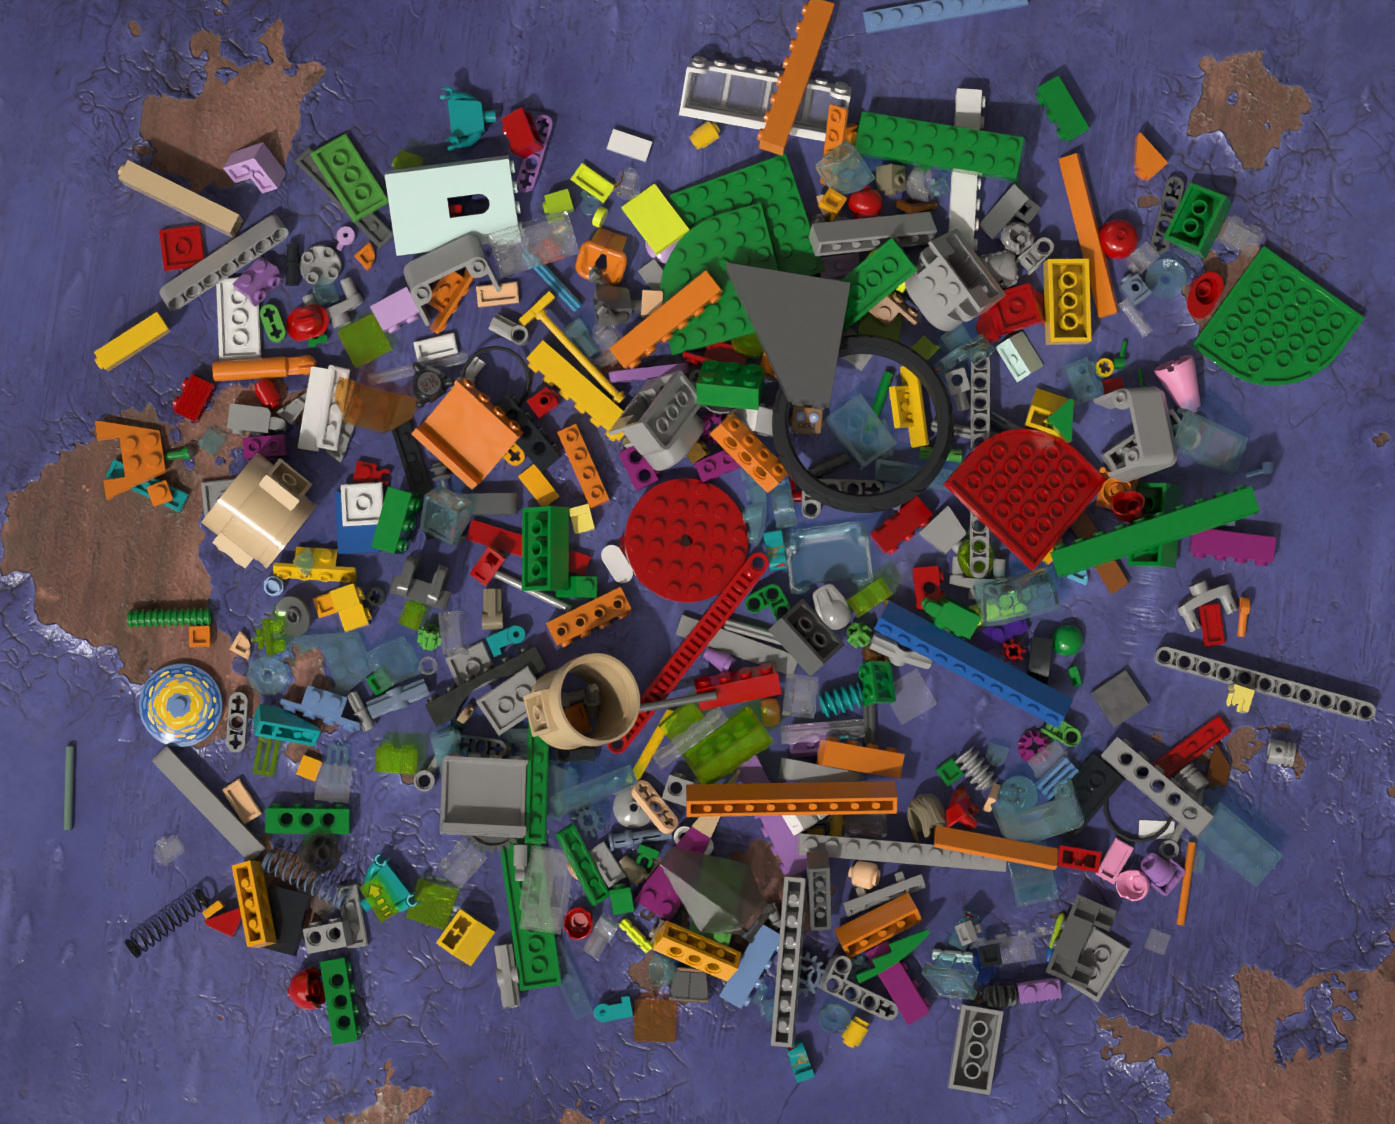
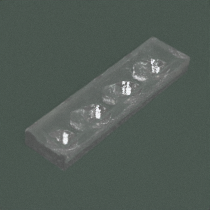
M720 707L709 711L705 718L693 723L683 734L675 736L667 746L659 748L652 756L659 768L662 770L727 722L728 719Z
M864 719L781 726V744L815 743L820 740H827V737L858 739L865 735Z

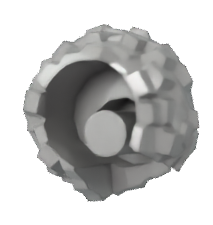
M1010 222L1003 228L1001 241L1006 250L1019 255L1028 249L1029 246L1033 245L1034 236L1026 223Z

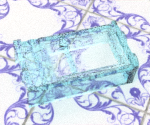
M1178 408L1177 412L1184 416L1180 424L1172 426V431L1176 433L1174 441L1177 453L1222 475L1234 476V473L1239 468L1240 458L1247 448L1248 437L1225 428L1189 409Z

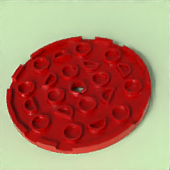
M682 478L661 483L646 492L639 499L627 519L624 532V548L627 561H629L634 575L643 586H646L655 595L663 599L679 603H694L714 597L721 593L744 565L748 549V535L746 524L739 508L725 492L708 482L702 483L701 480ZM683 535H688L691 538L692 543L690 546H684L681 543Z

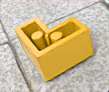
M353 583L330 591L335 609L339 613L346 633L370 625L369 620L372 619L369 608L364 607L362 600H365V595L362 588Z

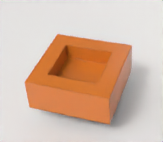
M167 480L146 487L154 507L174 500Z
M189 626V647H211V626Z

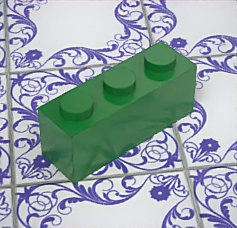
M1059 75L1037 87L1035 98L1040 106L1044 105L1047 111L1045 115L1050 123L1055 124L1057 128L1055 130L1061 141L1064 140L1068 144L1089 131V126Z

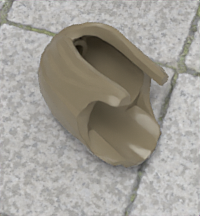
M933 793L919 794L910 801L907 815L914 842H919L918 832H923L925 837L930 835L935 839L936 826L947 827L946 812L941 800Z

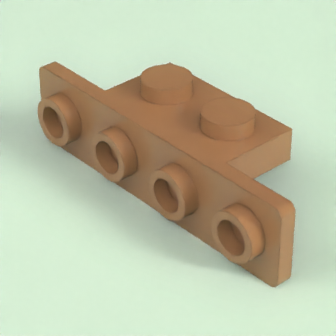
M892 292L869 311L886 327L899 312L914 325L922 319L919 311L915 307L906 304L903 297L896 292Z

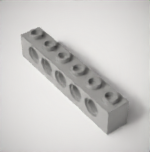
M1116 737L1101 755L1102 759L1199 839L1215 820L1212 816L1214 812L1205 804L1201 807L1195 802L1197 798L1189 791L1183 792L1180 789L1181 784L1174 778L1170 780L1164 776L1165 771L1158 765L1153 767L1148 763L1149 758L1141 751L1136 753L1132 749L1133 745L1127 739L1123 738L1121 740ZM1131 755L1133 760L1129 764H1124L1121 762L1122 757ZM1146 768L1149 770V773L1146 777L1142 778L1137 775L1138 770ZM1157 781H1162L1165 783V787L1161 791H1156L1153 788L1154 784ZM1176 794L1181 797L1178 804H1171L1169 802L1172 795ZM1195 808L1197 810L1196 816L1193 818L1187 817L1185 815L1187 809Z

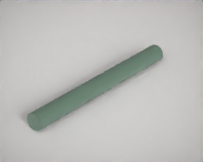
M66 746L64 830H72L74 747Z

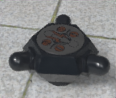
M414 362L412 365L415 371V375L412 376L414 395L417 398L416 406L418 408H423L428 402H434L447 392L448 387L455 385L454 382L456 380L453 377L448 378L444 372L429 365L422 366L420 362Z

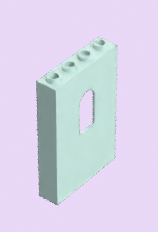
M509 155L385 171L396 255L430 252L466 234L476 235L482 245L520 240V234H523L522 221L518 222L517 214L521 213L519 201H515L514 196L515 193H518L517 182L512 181L511 173H515L514 160L510 161ZM483 194L489 199L490 206L485 213L450 218L447 201L449 197Z

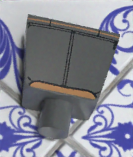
M685 964V967L677 966L669 1000L708 1004L706 972Z

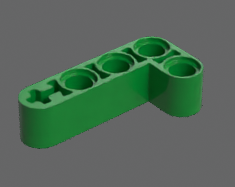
M774 584L751 594L745 601L747 611L753 614L769 607L776 622L781 619L776 613L779 607H785L788 611L791 610L782 590ZM771 588L778 591L779 595L775 600L767 597V591ZM752 598L760 601V607L756 610L751 609L748 605L749 600Z

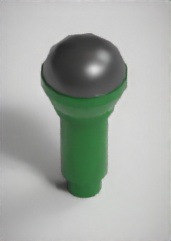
M185 446L181 450L167 452L164 454V459L174 460L183 458L191 460L195 457L196 452L192 446Z

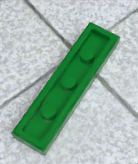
M570 823L556 832L555 835L591 906H596L610 897V893L575 824Z

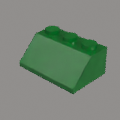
M1190 182L1163 238L1188 253L1206 259L1232 203L1227 196Z

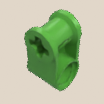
M1064 720L1059 728L1054 726L1052 731L1053 725L1048 723L1040 730L1045 735L1068 747L1078 745L1081 740L1080 732ZM1068 732H1074L1077 735L1075 743L1067 742L1066 734Z

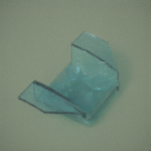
M983 334L939 360L933 365V368L939 374L946 387L948 386L944 375L946 372L960 368L959 364L966 361L968 357L973 365L976 366L993 354L996 348L990 345ZM955 374V375L951 378V382L955 379V377L957 376V374Z

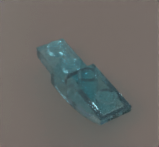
M740 469L742 482L746 481L748 489L744 490L747 502H752V504L744 506L745 511L741 513L744 524H749L750 531L747 532L749 544L753 543L754 547H758L766 522V491L744 469Z

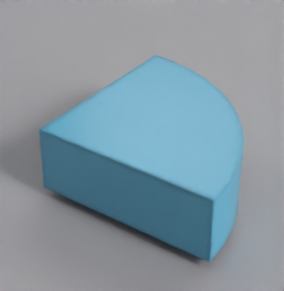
M1086 570L1067 576L1068 579L1085 586L1087 585L1088 575Z

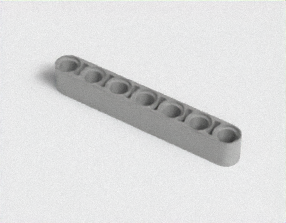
M277 215L267 217L165 284L159 292L161 298L169 310L180 309L285 240L288 236L287 228Z
M166 745L151 759L165 776L248 861H253L266 848L169 746Z

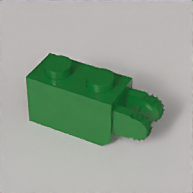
M947 596L941 597L939 601L930 597H925L921 601L922 608L930 614L935 626L943 630L948 628L952 630L951 633L961 639L963 636L970 639L982 619L977 611Z

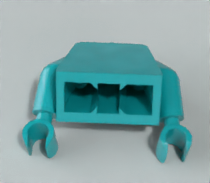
M450 86L441 87V90L446 91V95L440 96V99H451L448 100L452 136L447 138L445 142L450 141L453 146L447 149L452 151L456 147L472 146L482 138V134L486 133L484 123L496 122L495 110L483 111L482 103L476 97L463 91L453 90Z
M381 851L368 868L364 879L366 885L364 890L368 894L369 885H377L383 887L380 890L382 895L376 899H373L372 896L365 897L359 902L361 906L368 912L377 905L375 901L381 897L385 898L386 903L378 908L380 909L388 904L390 908L386 912L392 910L393 913L403 912L420 904L422 900L416 901L414 899V896L418 893L410 892L388 862L391 858L383 859L382 853L384 851Z

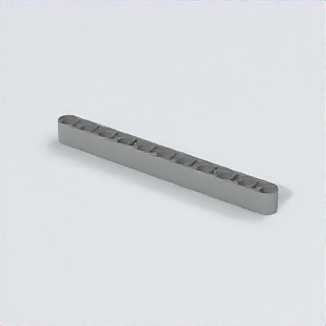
M984 352L975 353L971 360L970 452L975 448V441H984L990 438V358ZM983 359L986 365L978 367L975 365V361ZM983 379L986 385L981 388L977 387L975 381ZM979 399L984 400L986 405L983 408H978L974 404L975 401ZM977 420H983L986 425L983 428H977L974 423ZM970 511V573L975 578H983L989 569V529L985 526L981 531L976 530L974 524L980 520ZM982 542L985 545V549L983 551H976L974 544ZM974 564H984V571H975L973 568Z
M1161 647L1153 655L1155 663L1163 667L1228 685L1236 684L1255 690L1257 693L1355 720L1369 721L1376 714L1375 707L1369 702L1177 649ZM1161 651L1168 653L1169 659L1167 662H1162L1159 659ZM1182 656L1187 657L1189 660L1186 668L1181 667L1179 664V659ZM1201 662H1206L1209 665L1207 673H1202L1199 670ZM1222 667L1227 668L1229 671V676L1226 679L1221 678L1219 675V670ZM1241 673H1246L1249 676L1247 684L1240 682L1239 676ZM1262 678L1267 679L1269 682V687L1266 690L1261 689L1259 685ZM1282 684H1286L1289 687L1287 695L1280 693L1279 689ZM1303 689L1309 692V698L1306 701L1300 698V692ZM1322 695H1326L1329 698V704L1325 707L1320 704ZM1343 700L1349 703L1347 712H1343L1340 709V703ZM1363 706L1369 709V715L1366 718L1360 714V709Z

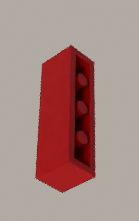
M764 663L756 667H744L737 671H725L717 675L701 676L698 679H694L696 694L716 691L718 699L698 702L700 711L782 694L775 663Z

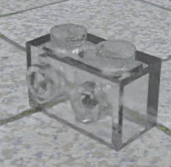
M787 674L782 715L814 719L816 695L819 690V677Z

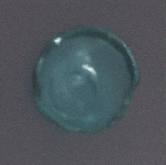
M657 955V957L651 958L649 980L652 986H667L674 979L676 967L670 957Z
M839 1002L827 1003L819 1010V1025L824 1031L833 1034L846 1031L851 1022L850 1012Z

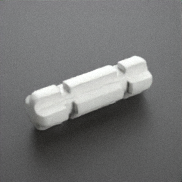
M933 949L932 959L936 961L943 959L948 962L961 963L963 961V963H972L973 953Z

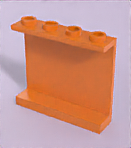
M461 377L454 382L455 386L423 424L417 427L411 434L473 490L480 485L524 432L520 429L521 427L517 422L505 416V412L500 407L494 406L485 393L479 392L471 380Z

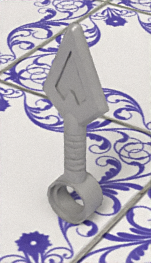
M1204 789L1195 796L1197 798L1195 802L1201 807ZM1189 808L1185 815L1193 818L1196 816L1197 810ZM1179 822L1171 838L1160 844L1159 853L1163 858L1172 859L1179 852L1177 842L1185 829ZM1168 843L1172 844L1175 849L1171 856L1163 852L1164 846Z

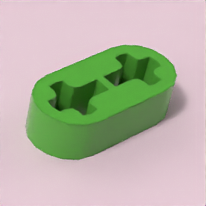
M267 304L263 306L260 311V317L267 336L272 342L281 343L285 340L287 333L280 312L274 305ZM267 309L275 311V314H273L274 322H271L268 317L264 316L267 314ZM274 325H276L279 331L282 330L278 339L271 335L274 333Z

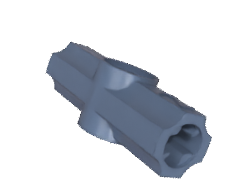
M423 678L404 687L402 685L386 692L385 695L369 700L366 704L372 719L388 712L403 709L411 705L410 703L428 697L431 694Z

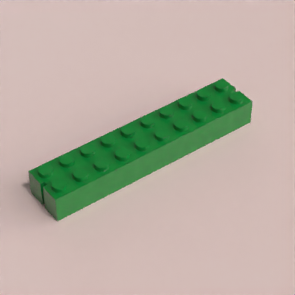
M1245 484L1234 488L1233 493L1230 494L1224 491L1213 496L1214 499L1208 501L1206 498L1196 500L1193 506L1186 507V504L1175 507L1173 512L1166 514V511L1154 514L1153 519L1147 521L1146 518L1135 520L1133 525L1126 527L1125 524L1113 528L1114 532L1108 534L1105 531L1093 534L1092 539L1086 540L1083 537L1074 540V545L1068 547L1065 544L1053 547L1054 551L1050 552L1058 579L1258 514L1260 509L1252 486L1247 488Z

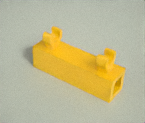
M156 312L94 352L96 355L94 360L100 369L104 368L109 372L171 331L161 315Z

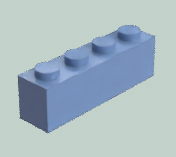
M760 923L740 958L738 970L726 982L719 994L721 998L740 1009L743 1005L747 1007L753 997L750 992L753 987H759L763 980V977L760 976L764 969L768 970L774 960L771 956L774 951L778 952L780 934Z

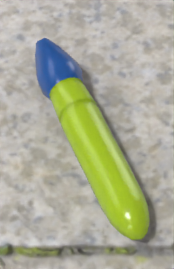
M1061 913L1056 920L1049 948L1046 950V962L1048 963L1055 950L1052 948L1056 937H1060L1062 932L1060 926L1065 917L1064 913Z

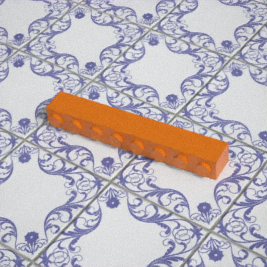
M810 0L809 4H804L802 15H804L803 21H798L795 30L798 33L797 38H792L789 50L792 52L790 57H785L782 67L785 68L784 74H779L776 86H779L777 93L773 92L770 104H772L771 111H766L763 122H766L765 128H760L757 140L760 141V149L783 156L833 15L834 3L824 0Z

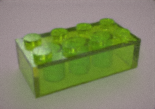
M747 706L680 752V754L701 784H716L724 776L732 773L737 767L768 748L774 741L751 708Z

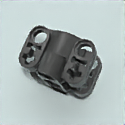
M407 556L401 576L394 575L389 593L446 611L452 594L446 591L451 570L439 564L430 584L417 579L421 559L415 556Z

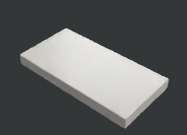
M239 277L226 278L216 284L219 361L261 358L259 304L254 307L251 305L249 298L234 289L232 284Z

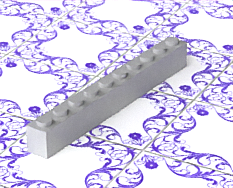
M797 834V855H806V852L828 851V857L1006 872L1007 861L936 848L930 844Z

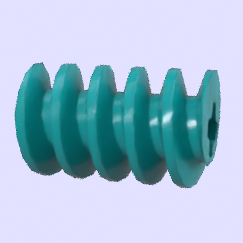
M858 682L856 683V689L851 684L848 685V691L844 687H840V693L836 689H832V696L828 691L824 692V698L818 693L822 712L827 717H830V711L838 715L839 708L843 713H846V706L851 711L854 710V704H857L860 709L862 708L863 699Z

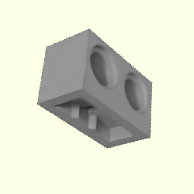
M675 772L674 776L669 775L662 799L686 806V785L706 784V782L698 779L690 782L685 780V775ZM673 782L681 783L682 791L679 794L671 792L670 785Z
M341 917L330 919L329 924L322 925V921L309 923L310 928L303 929L308 954L353 945L349 920L341 921ZM335 928H338L340 930V938H337L335 936ZM316 932H319L321 935L320 942L315 939Z

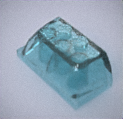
M1052 566L973 586L978 612L982 617L981 625L984 627L1003 625L1063 608Z

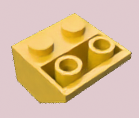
M1036 388L1023 427L1044 431L1046 434L1061 438L1046 420L1069 399Z
M460 908L436 944L456 958L472 966L495 931L463 908Z

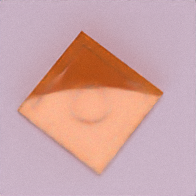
M634 999V1042H675L676 1001Z

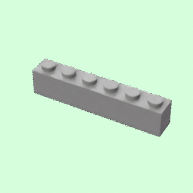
M930 212L814 223L811 226L809 240L815 256L878 250L891 238H894L900 247L928 245L930 241L935 239L937 229Z

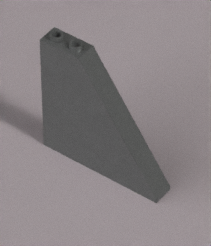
M726 263V273L788 402L801 407L804 404L813 405L812 408L818 410L830 408L850 283Z

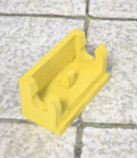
M1236 684L1229 685L1226 705L1229 707L1232 700L1233 706L1238 704L1236 712L1248 713L1255 690Z

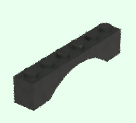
M528 645L519 650L520 655L514 658L512 655H509L500 660L501 665L494 668L492 664L482 670V675L476 677L473 674L464 679L465 684L459 687L454 684L445 689L446 694L440 697L436 694L426 699L428 703L425 704V707L435 726L438 727L455 718L465 698L483 683L496 678L512 677L527 666L533 675L547 669L536 647L531 648Z

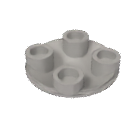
M317 245L309 248L302 254L300 271L308 283L323 287L330 285L338 278L341 271V261L338 254L332 248Z

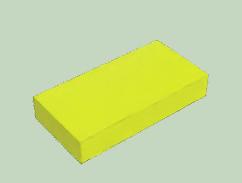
M581 163L570 179L603 204L614 191L613 187L615 185L584 163Z

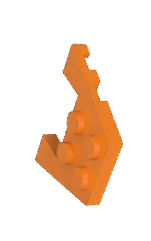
M95 421L98 441L120 438L125 477L104 480L106 500H111L115 496L131 490V488L166 472L159 430Z

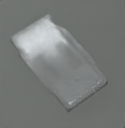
M531 845L529 864L525 866V877L521 890L519 909L522 912L519 929L561 934L563 916L567 914L573 874L572 870H570L571 865L563 850Z

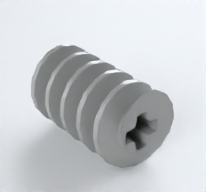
M973 746L959 756L955 763H963L960 770H968L965 777L973 776L970 784L978 783L975 791L981 789L985 791L995 784L999 778H992L995 773L993 770L987 772L990 765H982L985 758H977L980 751L972 752Z

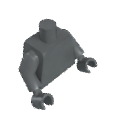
M594 266L589 271V281L592 283L596 282L592 301L597 326L626 324L630 322L631 312H641L642 300H631L627 288L610 285L601 277L603 273L597 266Z

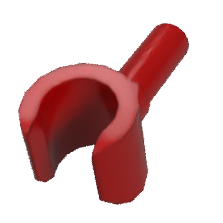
M788 475L791 486V500L793 502H802V491L796 490L794 481Z

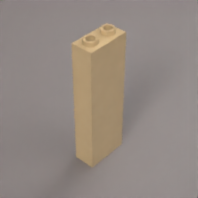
M127 160L126 164L123 163L118 171V175H120L118 179L124 185L234 239L244 222L239 214Z

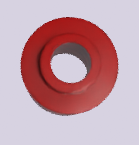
M268 378L254 385V392L264 408L272 410L281 404L282 396L274 383L269 381Z

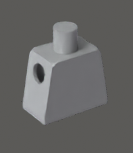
M949 506L918 533L920 537L943 554L952 549L961 557L968 550L967 546L961 541L967 533Z

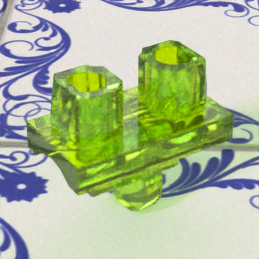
M262 619L263 632L262 628L256 629L257 637L251 638V641L258 642L259 650L266 648L267 657H274L278 653L287 651L285 640L275 641L274 633L284 632L283 621Z

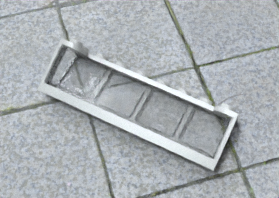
M701 56L690 58L686 70L679 115L759 130L760 128H765L766 122H763L766 111H771L772 104H770L773 92L777 93L779 86H776L779 74H784L783 71L772 73L767 72V69L762 67L750 69L746 65L736 63L734 66L728 65L723 60L711 62L706 61V58ZM822 78L810 79L790 135L825 141L829 105L835 104L848 108L852 87H849L844 82L833 84L828 83V80Z

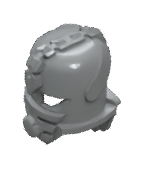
M1004 250L1003 252L999 251L978 256L999 286L1001 285L1002 289L1010 288L1012 285L1017 284L1019 275L1017 274V262L1013 252Z

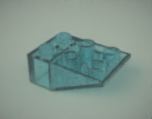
M1044 837L1020 841L1046 846ZM1007 861L1016 907L1059 899L1052 869Z

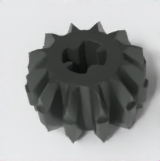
M1001 985L983 989V1001L987 1008L1015 1006L1018 1004L1019 997L1015 985Z

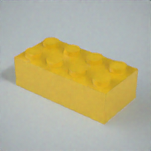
M1089 259L1046 260L1043 262L1046 345L1088 344L1091 342Z

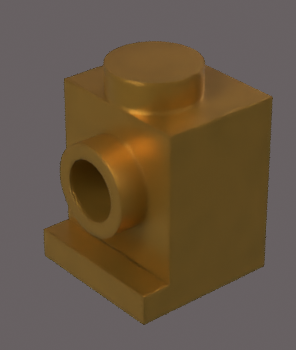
M699 438L686 456L694 465V463L704 459L710 453L704 442Z

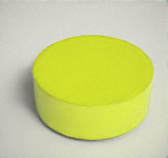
M602 206L597 209L592 220L594 226L602 227L607 218L608 209Z

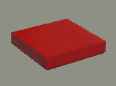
M201 225L159 230L165 272L189 269L205 259Z

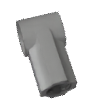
M497 313L488 328L517 346H525L530 340V334L524 326L518 325ZM518 331L525 332V338L521 341L515 340V334Z

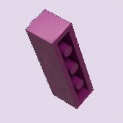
M1209 529L1190 536L1188 553L1193 554L1194 558L1205 559L1207 555L1214 556L1216 561H1226V558L1234 559V563L1247 564V561H1254L1256 566L1267 567L1268 563H1273L1276 538Z
M887 940L864 953L872 966L875 967L872 959L891 952ZM902 959L878 974L906 1023L910 1025L930 1013L928 1007L931 1005L925 995L920 997L917 992L920 987L914 977L911 979L908 977L906 972L909 969Z

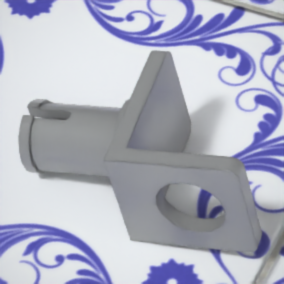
M961 367L946 372L944 374L948 385L946 389L951 396L954 395L957 410L964 411L969 409L970 404L965 391L970 390V385L965 369ZM955 374H959L963 377V381L952 384L951 378Z

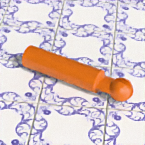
M311 355L213 361L212 364L215 382L287 377L288 375L299 374L310 375L311 366L317 367V362Z

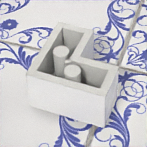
M760 403L759 410L738 408L733 411L752 433L773 438L772 413L774 407L767 406L765 408V404Z

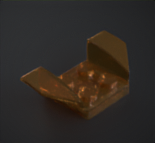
M339 377L334 393L335 401L343 416V423L379 433L389 432L412 419L418 399L359 384L357 381Z

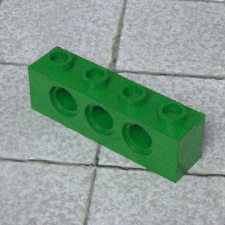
M271 804V808H266L265 833L351 834V809H346V805H334V809H325L324 804H313V808H305V804H292V808H284V804ZM285 813H290L293 816V821L289 825H286L282 820ZM306 813H310L314 817L311 825H307L303 821ZM327 813H331L335 818L332 825H327L324 822V816Z
M347 957L321 961L320 967L332 1043L336 1045L360 1040L359 1036L362 1035L361 1023H357L356 1015H359L357 1002L354 1003L352 994H356L354 982H350L349 974L352 973L351 961H347ZM335 974L343 976L344 982L342 985L338 986L333 982ZM338 995H344L347 998L345 1006L337 1004L336 998ZM345 1015L350 1018L351 1022L348 1027L340 1024L341 1016Z

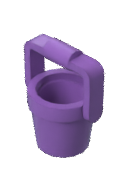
M1155 853L1146 855L1141 862V869L1151 880L1150 885L1163 896H1167L1185 874V870L1171 858L1167 861ZM1176 867L1179 871L1174 875ZM1165 884H1167L1163 890L1157 887L1164 886Z

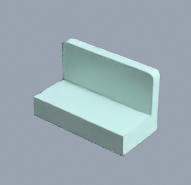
M1023 332L1008 338L995 347L1016 382L1021 381L1043 367L1041 360Z

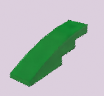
M924 929L888 943L891 952L873 958L872 961L875 967L855 974L858 982L861 983L898 963L930 934L929 929Z

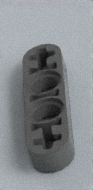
M1179 177L1169 178L1164 185L1149 247L1150 251L1156 256L1165 254L1170 245V242L1163 238L1162 245L1165 248L1157 251L1154 243L1157 244L1160 236H1156V233L1164 236L1166 233L1159 229V222L1164 220L1170 224L1180 204L1184 183ZM1174 181L1180 187V189H1176L1174 192V196H1178L1177 199L1172 196L1166 197V193L1168 195L1171 194L1172 187L1169 184H1172ZM1172 201L1175 209L1172 212L1166 211L1164 209V202Z

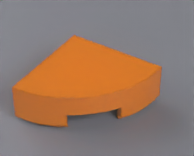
M370 242L354 255L367 271L372 268L375 261V252Z

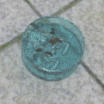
M1013 776L1001 784L998 798L1001 806L1007 812L1025 814L1035 807L1038 800V791L1030 779L1023 776Z

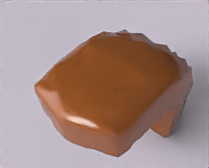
M776 695L761 698V714L763 725L772 727L781 722L780 706Z

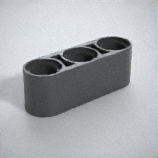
M518 493L458 494L459 516L518 514Z

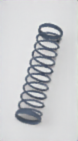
M272 849L267 853L261 865L263 871L267 870L268 873H272L275 870V877H279L282 874V880L286 881L289 879L290 885L297 881V888L304 886V891L308 892L311 890L312 896L319 893V900L326 897V903L328 904L333 901V906L338 908V910L343 907L349 896V889H344L335 906L336 897L342 887L341 885L334 897L328 902V896L334 881L331 883L326 894L320 898L327 878L324 879L319 890L313 894L315 883L320 874L316 876L311 887L306 890V884L312 874V870L309 872L304 883L298 886L305 866L301 869L296 880L291 883V878L298 862L295 863L289 876L284 879L285 870L291 860L288 859L282 872L276 875L283 855L279 858L274 869L269 871L276 851Z

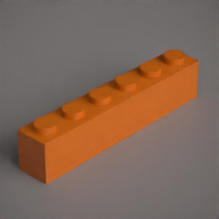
M704 271L611 346L609 350L625 369H634L641 363L640 359L643 356H650L657 350L656 346L658 344L669 341L673 337L672 333L674 331L684 329L690 323L689 319L694 315L698 317L705 312V306L710 302L714 304L722 298L720 294L724 292L708 271Z

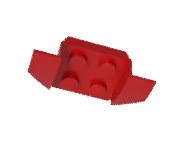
M1030 283L1004 290L1006 295L987 312L981 314L977 321L976 330L981 345L998 341L1001 335L1040 323L1044 327V295L1034 290Z

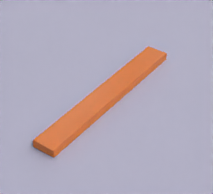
M1075 153L1058 160L1083 259H1089L1090 286L1098 318H1103L1120 313L1105 252L1101 247L1099 228L1080 154Z

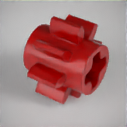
M1010 639V645L1002 644L1005 650L999 652V654L1005 655L1006 658L1003 662L1012 660V665H1015V659L1018 658L1020 661H1023L1020 655L1026 652V650H1021L1020 645L1022 642L1014 644L1013 639ZM1016 647V654L1018 655L1010 657L1008 655L1010 653L1008 648Z

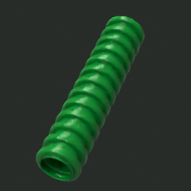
M201 607L200 610L197 608L193 610L191 608H187V610L181 608V610H178V608H174V610L168 608L166 611L165 609H161V611L155 609V611H152V609H148V611L142 609V611L130 609L127 613V623L129 628H133V626L145 628L146 625L149 627L153 625L155 627H159V625H162V627L166 625L168 627H172V625L178 627L179 624L181 626H185V624L188 626L192 624L194 626H198V624L210 626L212 624V610L210 607H207V609Z

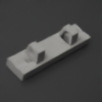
M901 871L894 874L897 881L896 884L867 895L864 888H856L858 898L843 903L847 917L892 901L906 893L911 894L925 889L922 875L905 880Z

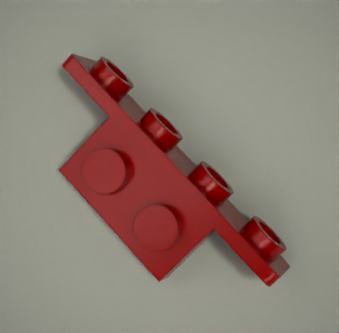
M718 343L707 346L704 357L683 352L682 358L686 359V363L697 365L698 362L703 364V361L710 360L745 364L749 350L725 343Z

